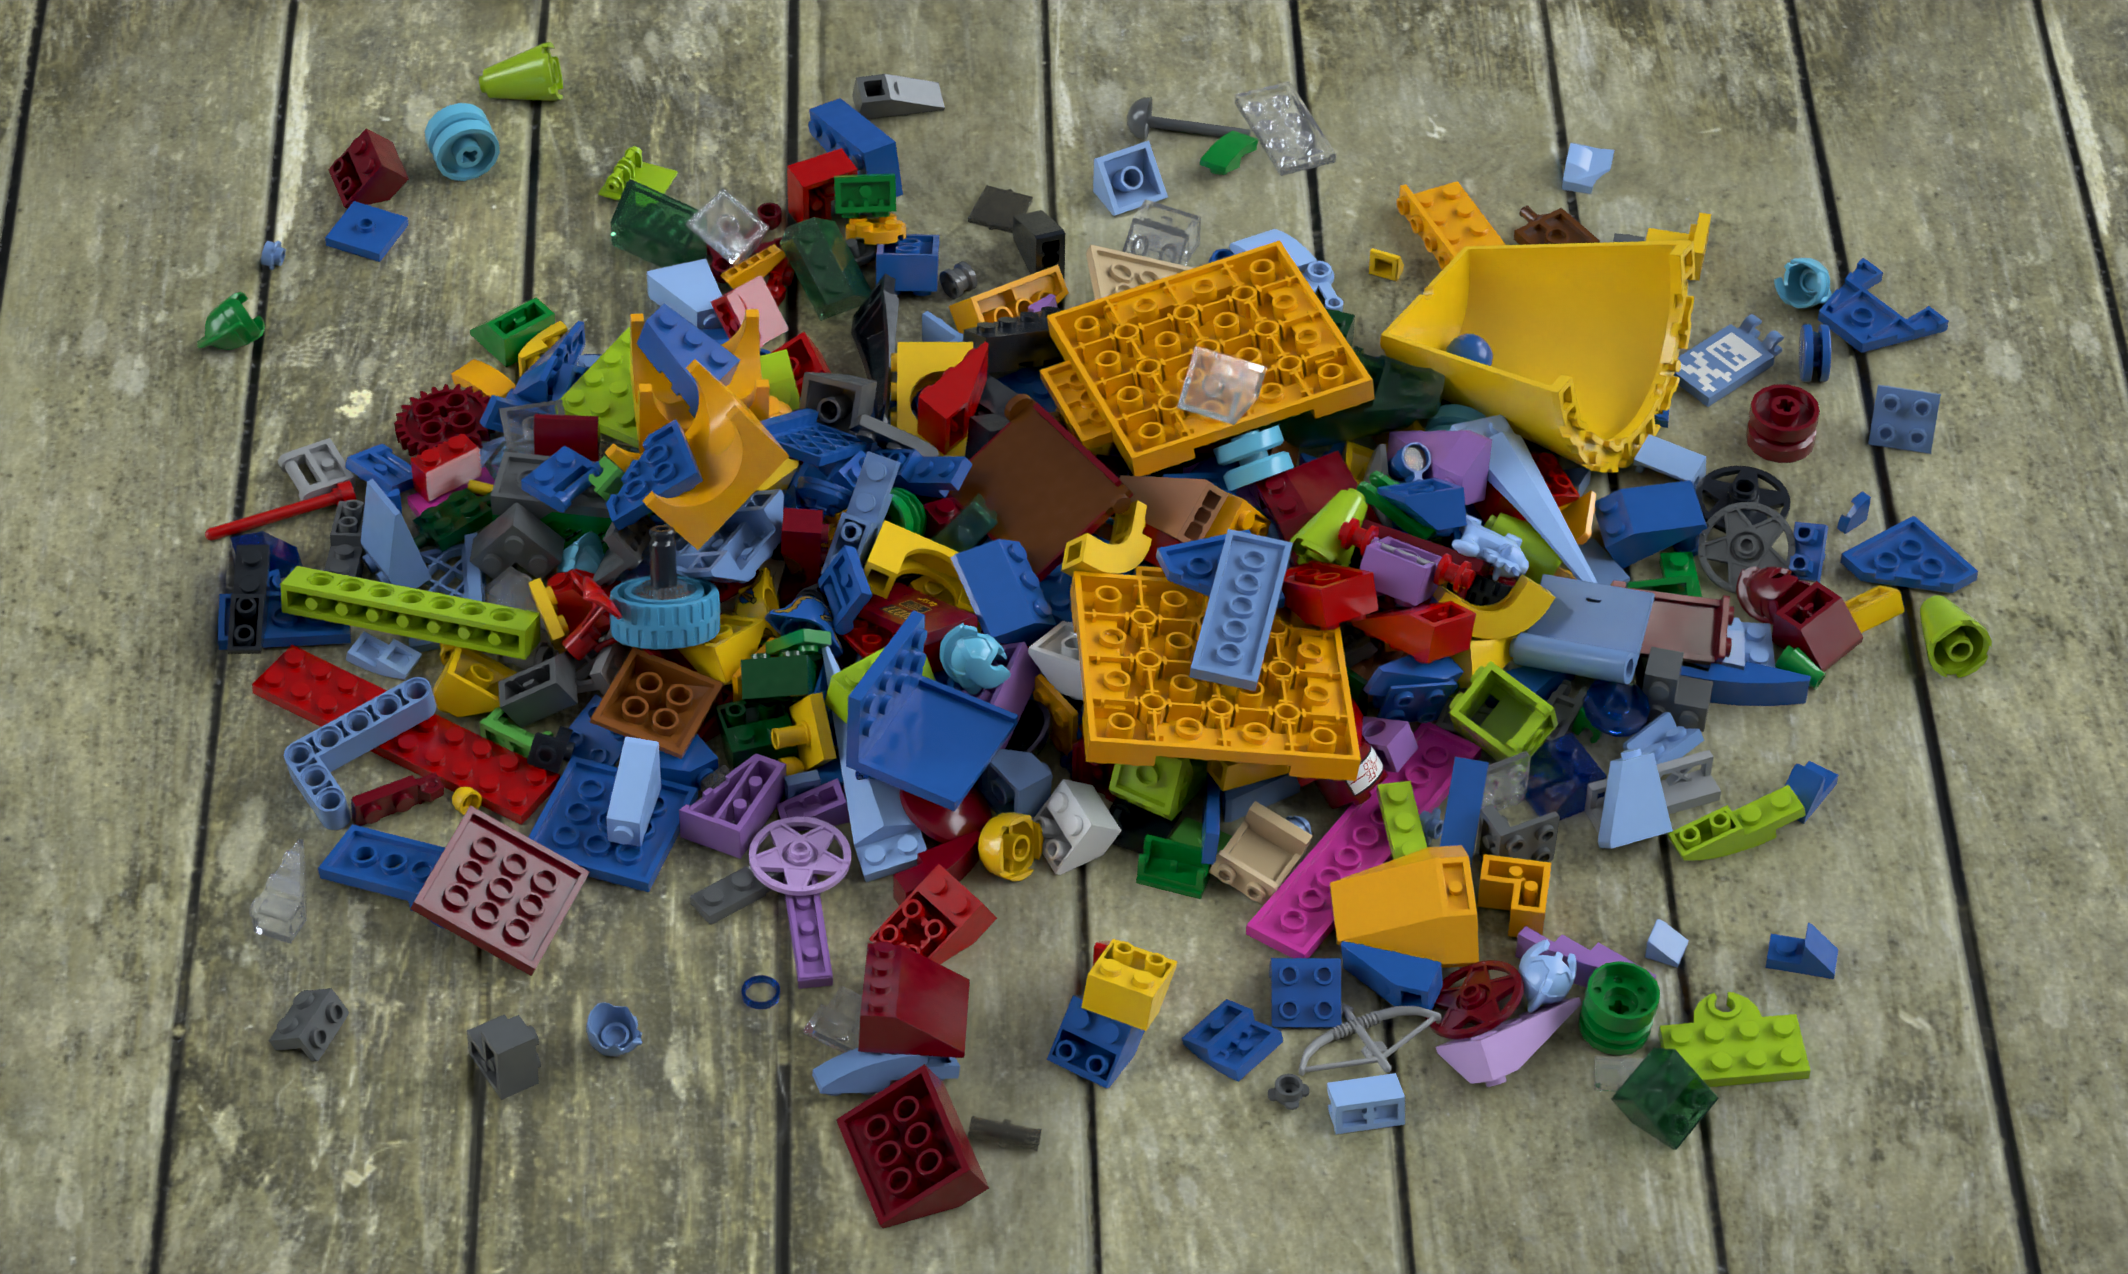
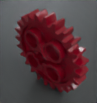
M445 384L443 390L440 391L436 387H432V393L429 394L420 391L421 398L410 397L411 405H401L402 412L396 413L397 421L394 422L397 441L401 444L403 451L408 450L409 456L421 455L423 451L438 447V444H443L444 441L448 442L450 438L459 436L460 433L465 434L479 449H482V441L490 442V434L496 433V431L484 428L480 424V420L490 400L489 395L483 396L482 390L473 392L472 386L462 390L460 384H457L454 389H449L448 384Z

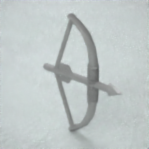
M1341 1002V1016L1344 1015L1348 1022L1332 1027L1331 1030L1317 1037L1304 1050L1299 1066V1075L1304 1076L1308 1072L1377 1062L1384 1072H1390L1391 1065L1386 1058L1433 1022L1440 1021L1441 1014L1417 1006H1395L1379 1011L1375 1010L1373 1013L1370 1012L1365 1014V1016L1362 1015L1361 1018H1356L1353 1014L1354 1008ZM1418 1015L1429 1018L1389 1049H1387L1382 1041H1373L1365 1030L1373 1025H1377V1023L1380 1024L1382 1020L1398 1016ZM1352 1033H1357L1365 1044L1361 1049L1362 1054L1365 1056L1363 1059L1306 1067L1309 1058L1319 1048L1333 1040H1340L1344 1036L1348 1037Z

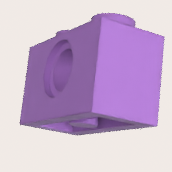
M1363 716L1362 735L1374 749L1385 770L1398 772L1418 749L1409 722Z

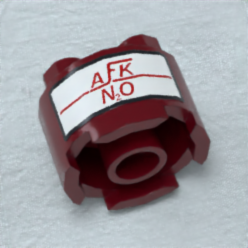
M1363 735L1361 739V762L1356 781H1337L1321 778L1314 781L1332 809L1339 808L1350 802H1353L1354 805L1364 803L1371 797L1370 791L1388 777L1384 765Z

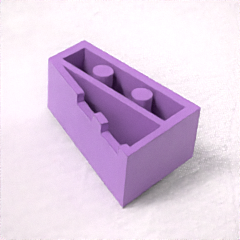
M757 753L728 773L725 776L726 780L714 789L709 787L702 793L703 797L693 805L689 806L686 804L679 809L680 837L741 859L755 835L762 829L777 807L776 804L785 795L784 776H786V764Z

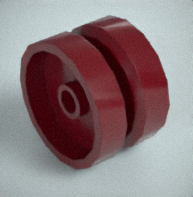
M1774 384L1762 388L1754 395L1750 405V419L1746 432L1748 446L1758 456L1776 463H1793L1804 459L1812 452L1815 445L1816 427L1820 415L1817 400L1804 389L1788 384Z

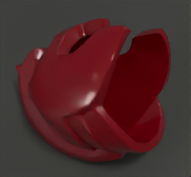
M1753 566L1746 570H1741L1736 584V594L1741 607L1749 616L1759 622L1773 625L1775 613L1807 589L1810 583L1799 581L1797 577L1791 575L1792 570L1781 567L1760 569Z

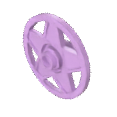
M788 817L766 825L755 835L749 848V864L756 878L774 891L796 896L813 895L834 887L845 877L851 864V849L846 837L833 825L811 817ZM805 826L815 829L801 835L791 827ZM770 835L775 847L757 854L759 845ZM834 839L843 850L844 859L827 851ZM765 872H784L786 884L772 879ZM813 874L831 876L823 882L808 886Z

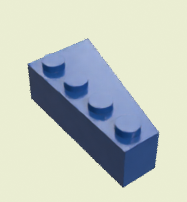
M841 98L809 109L811 120L808 122L809 131L827 153L842 148L858 169V175L895 173L896 197L903 195L897 147L893 139Z

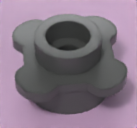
M1294 1074L1279 1076L1275 1081V1087L1268 1090V1098L1271 1101H1278L1288 1110L1297 1109L1299 1101L1309 1095V1087L1303 1084L1302 1080Z

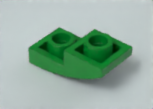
M1231 131L1222 136L1206 151L1200 159L1199 165L1209 168L1213 174L1226 175L1228 172L1240 168L1241 157L1257 150L1258 139Z

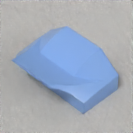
M1570 143L1562 190L1592 194L1593 185L1596 180L1610 171L1615 150Z

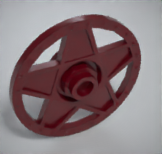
M1497 960L1480 961L1456 970L1443 979V987L1432 1009L1434 1011L1436 1007L1447 1012L1439 1024L1435 1021L1429 1027L1437 1035L1448 1039L1471 1038L1492 1030L1515 1011L1522 999L1524 982L1520 973L1511 964ZM1489 970L1502 971L1508 975L1491 979ZM1466 977L1462 986L1449 988L1455 982ZM1513 993L1509 1002L1500 1011L1497 1002ZM1467 1023H1472L1473 1025H1476L1470 1028L1461 1029Z

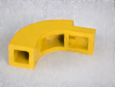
M1136 500L1131 503L1130 508L1125 513L1115 514L1109 544L1089 533L1067 542L1061 571L1073 577L1074 571L1124 574L1137 567L1147 555L1152 541L1151 538L1142 534L1146 523L1147 505Z
M1523 574L1510 593L1504 599L1492 605L1479 606L1471 604L1443 586H1438L1432 595L1438 602L1452 601L1475 612L1476 618L1472 637L1480 639H1503L1527 630L1546 613L1556 598L1549 590Z

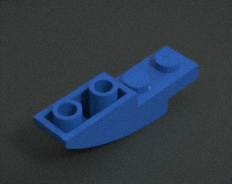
M874 449L872 452L901 463L893 484L894 488H903L912 494L946 498L950 490L960 489L973 465L965 456L923 457L916 449Z

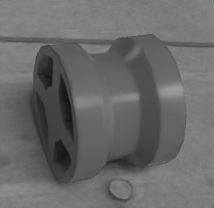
M964 261L955 264L952 270L946 269L942 271L939 275L940 284L944 292L952 299L962 296L965 290L971 291L977 287L976 274L972 267Z

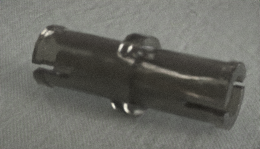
M972 1115L968 1138L999 1143V1147L1003 1148L1011 1145L1038 1152L1042 1129L1011 1124V1120L1008 1119L1000 1122Z

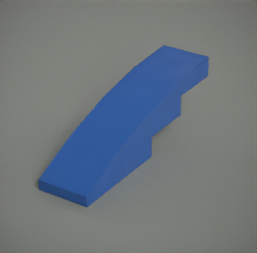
M1746 661L1744 670L1711 663L1709 671L1683 665L1681 670V676L1713 681L1710 703L1737 706L1805 704L1811 678L1808 675Z

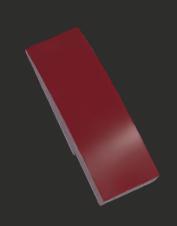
M974 831L918 853L917 866L894 874L893 897L898 905L902 904L938 864L960 882L980 859L978 851L979 831Z

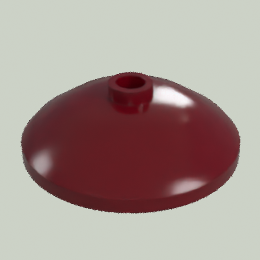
M975 784L955 811L902 789L899 792L902 807L910 820L926 835L943 844L977 830L981 834L986 823L993 818L985 796Z

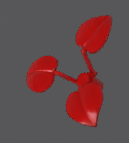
M571 569L567 577L572 578L583 591V600L592 603V609L583 622L562 641V644L569 653L580 661L592 649L598 653L603 648L618 642L614 637L603 642L598 641L602 635L593 625L606 611L618 620L623 617L613 601L593 579L587 575L584 577ZM643 649L649 655H655L664 659L659 649Z

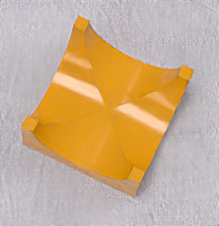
M746 309L744 320L739 330L721 346L740 359L731 383L727 388L746 404L759 421L769 419L770 386L769 379H762L759 311L758 309ZM643 313L630 314V376L639 453L645 451L642 444L651 433L676 419L685 434L695 419L689 412L690 406L681 395L677 396L671 389L673 384L663 372L659 374L636 344L645 324Z
M694 359L686 369L693 376L697 384L699 405L695 419L685 433L703 481L692 490L674 498H664L651 491L642 501L694 548L699 550L789 455L746 404ZM614 443L605 451L608 458L624 472H626L632 460H639L643 454L626 451Z

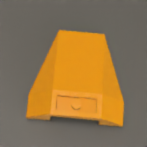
M1462 845L1427 847L1330 882L1337 945L1341 946L1342 941L1378 949L1396 951L1410 956L1428 958L1441 962L1442 968L1464 967L1479 962L1478 919L1469 856Z

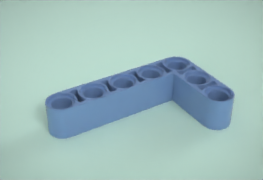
M422 677L410 678L287 746L284 751V759L291 779L324 827L330 830H339L347 826L351 820V813L344 792L330 772L434 715L437 705L431 685L427 679Z

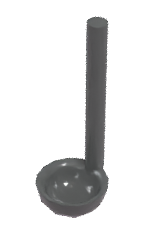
M1143 97L1135 101L1127 114V126L1130 132L1136 138L1144 141L1147 140L1150 128L1222 137L1231 131L1251 136L1250 129L1152 116V97Z

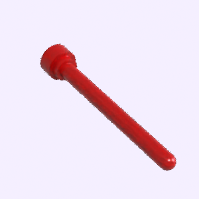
M350 480L338 483L337 487L332 488L330 493L209 528L205 532V537L213 541L334 504L338 507L339 501L356 500L355 492Z

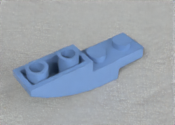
M869 451L867 452L847 511L841 514L821 574L827 569L844 545L856 548L863 567L893 498L890 492L899 470L900 462Z
M858 1048L814 1068L812 1076L821 1094L838 1096L842 1093L873 1095L890 1086L891 1080L898 1081L924 1064L941 1081L958 1078L960 1065L957 1059L952 1057L858 1052Z

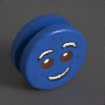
M1803 324L1801 326L1799 337L1800 379L1803 382L1811 381L1813 367H1817L1819 382H1827L1829 379L1831 368V334L1827 324H1820L1818 333L1812 330L1811 324Z

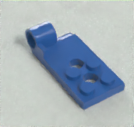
M352 824L318 867L321 879L407 900L411 908L445 847ZM432 922L434 925H436V926H438V927H440V928H443V927H441L440 925H438V924Z

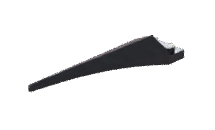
M885 273L853 315L851 335L858 349L867 379L877 381L873 406L875 418L888 424L893 373L891 372V353L895 352L899 298L896 297L897 293L894 292L896 279ZM877 443V446L881 447L882 449L886 448V446Z

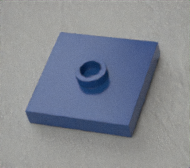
M354 201L325 237L326 246L380 262L407 228L408 217Z

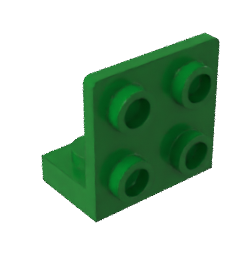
M895 173L834 176L835 213L841 214L842 218H858L860 213L872 212L873 217L890 216V212L897 211Z

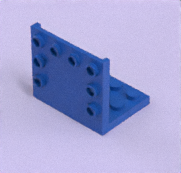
M913 610L848 696L846 767L955 811L1016 727L1018 715L922 676L923 666L926 661V654L923 653L924 643L927 638L925 615Z

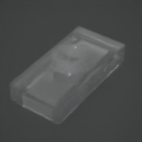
M1610 1056L1594 1057V1091L1664 1095L1666 1087L1665 1060Z

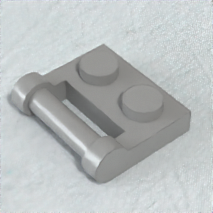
M330 438L284 453L278 459L280 468L283 472L288 473L298 489L301 501L330 493L332 488L337 487L338 483L350 480L352 486H356L353 473L345 468L346 462ZM306 463L318 483L310 485L298 466Z

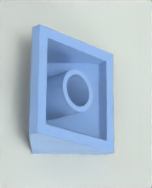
M1149 140L1094 159L1093 192L1113 216L1168 198Z

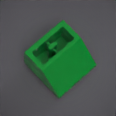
M536 297L470 330V335L505 367H508L518 362V354L534 336L555 324V313Z

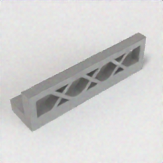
M1710 750L1657 764L1660 778L1663 775L1672 773L1665 780L1661 781L1669 814L1720 800L1721 790L1711 776L1714 756ZM1701 765L1700 770L1688 773L1694 766ZM1608 778L1589 783L1587 787L1584 811L1598 834L1605 797L1597 799L1598 793L1606 792Z

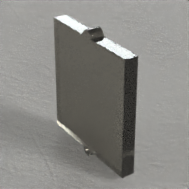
M986 185L968 217V222L988 227L989 230L997 229L1013 233V216L1027 213L1033 202V197L1013 192L1012 189L1004 190Z

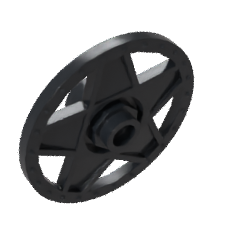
M1727 466L1716 469L1704 476L1696 488V494L1705 522L1720 509L1740 502H1755L1772 509L1783 507L1780 515L1785 520L1790 511V496L1783 483L1772 474L1754 467ZM1738 474L1732 483L1716 480L1723 476ZM1758 478L1769 483L1776 490L1759 488ZM1702 493L1717 502L1709 512L1702 501ZM1742 511L1752 525L1768 519L1767 515L1758 511ZM1723 517L1714 525V528L1726 533Z

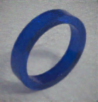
M758 975L751 977L742 985V1000L751 1008L768 1009L779 1001L781 996L780 985L769 976ZM767 983L775 988L776 994L768 1001L756 1002L748 998L746 991L753 984Z

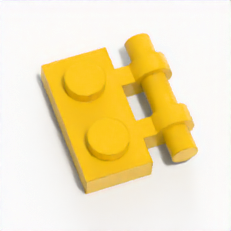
M541 578L528 582L531 595L536 604L537 611L540 613V618L545 625L551 644L555 650H558L559 654L568 651L562 644V641L569 635L570 631L563 614L560 616L556 614L559 611L556 605L558 603L551 586L544 587Z

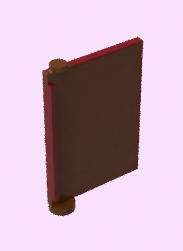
M1018 394L1008 401L1004 410V415L1009 423L969 460L973 465L960 489L950 490L947 496L993 541L1002 539L1020 542L1026 550L1027 559L1032 571L1038 577L1040 583L1063 562L1067 542L1086 533L1092 535L1114 513H1125L1130 508V498L1134 494L1042 406L1027 394Z

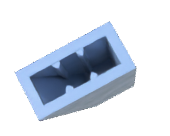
M706 259L647 271V290L651 300L659 306L665 303L698 329L723 328L711 304L712 300L722 296Z
M625 737L606 818L608 841L635 846L642 845L661 790L659 742Z
M1634 748L1621 752L1622 758L1610 761L1598 836L1599 848L1612 849L1673 831L1654 753H1641L1640 748Z

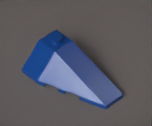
M577 321L519 378L515 389H510L509 392L515 393L546 410L556 387V373L561 368L562 363L577 365L579 355L582 354L585 347L584 322Z

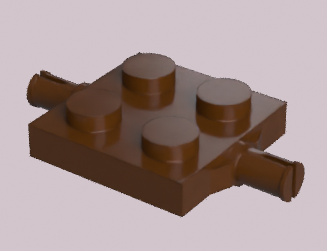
M1526 205V207L1520 210L1519 215L1528 223L1514 231V240L1520 245L1600 243L1598 238L1562 208L1548 214L1539 215Z

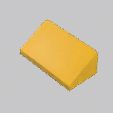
M1882 585L1845 601L1861 633L1904 612L1900 590Z

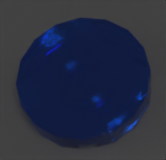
M1596 680L1586 692L1583 702L1585 716L1592 726L1602 733L1614 737H1628L1639 732L1645 725L1650 711L1647 696L1634 683L1631 686L1630 684Z

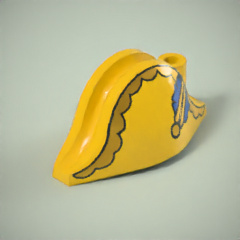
M765 567L760 570L758 577L752 585L739 589L740 596L736 600L733 609V616L764 620L766 626L761 640L781 637L765 620V616L771 610L780 609L770 570Z

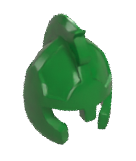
M236 292L219 303L208 314L205 323V336L197 341V347L205 348L212 345L224 350L243 347L263 335L265 330L264 321L259 315L254 319L251 318L242 303L248 300L247 296L243 292Z

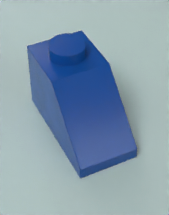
M698 734L695 735L682 759L659 751L661 779L698 788V791L708 788L713 783L719 781L718 757Z

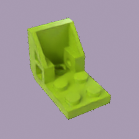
M1156 756L1154 767L1115 764L1109 791L1116 797L1125 799L1132 804L1172 821L1206 784L1208 762L1201 759Z

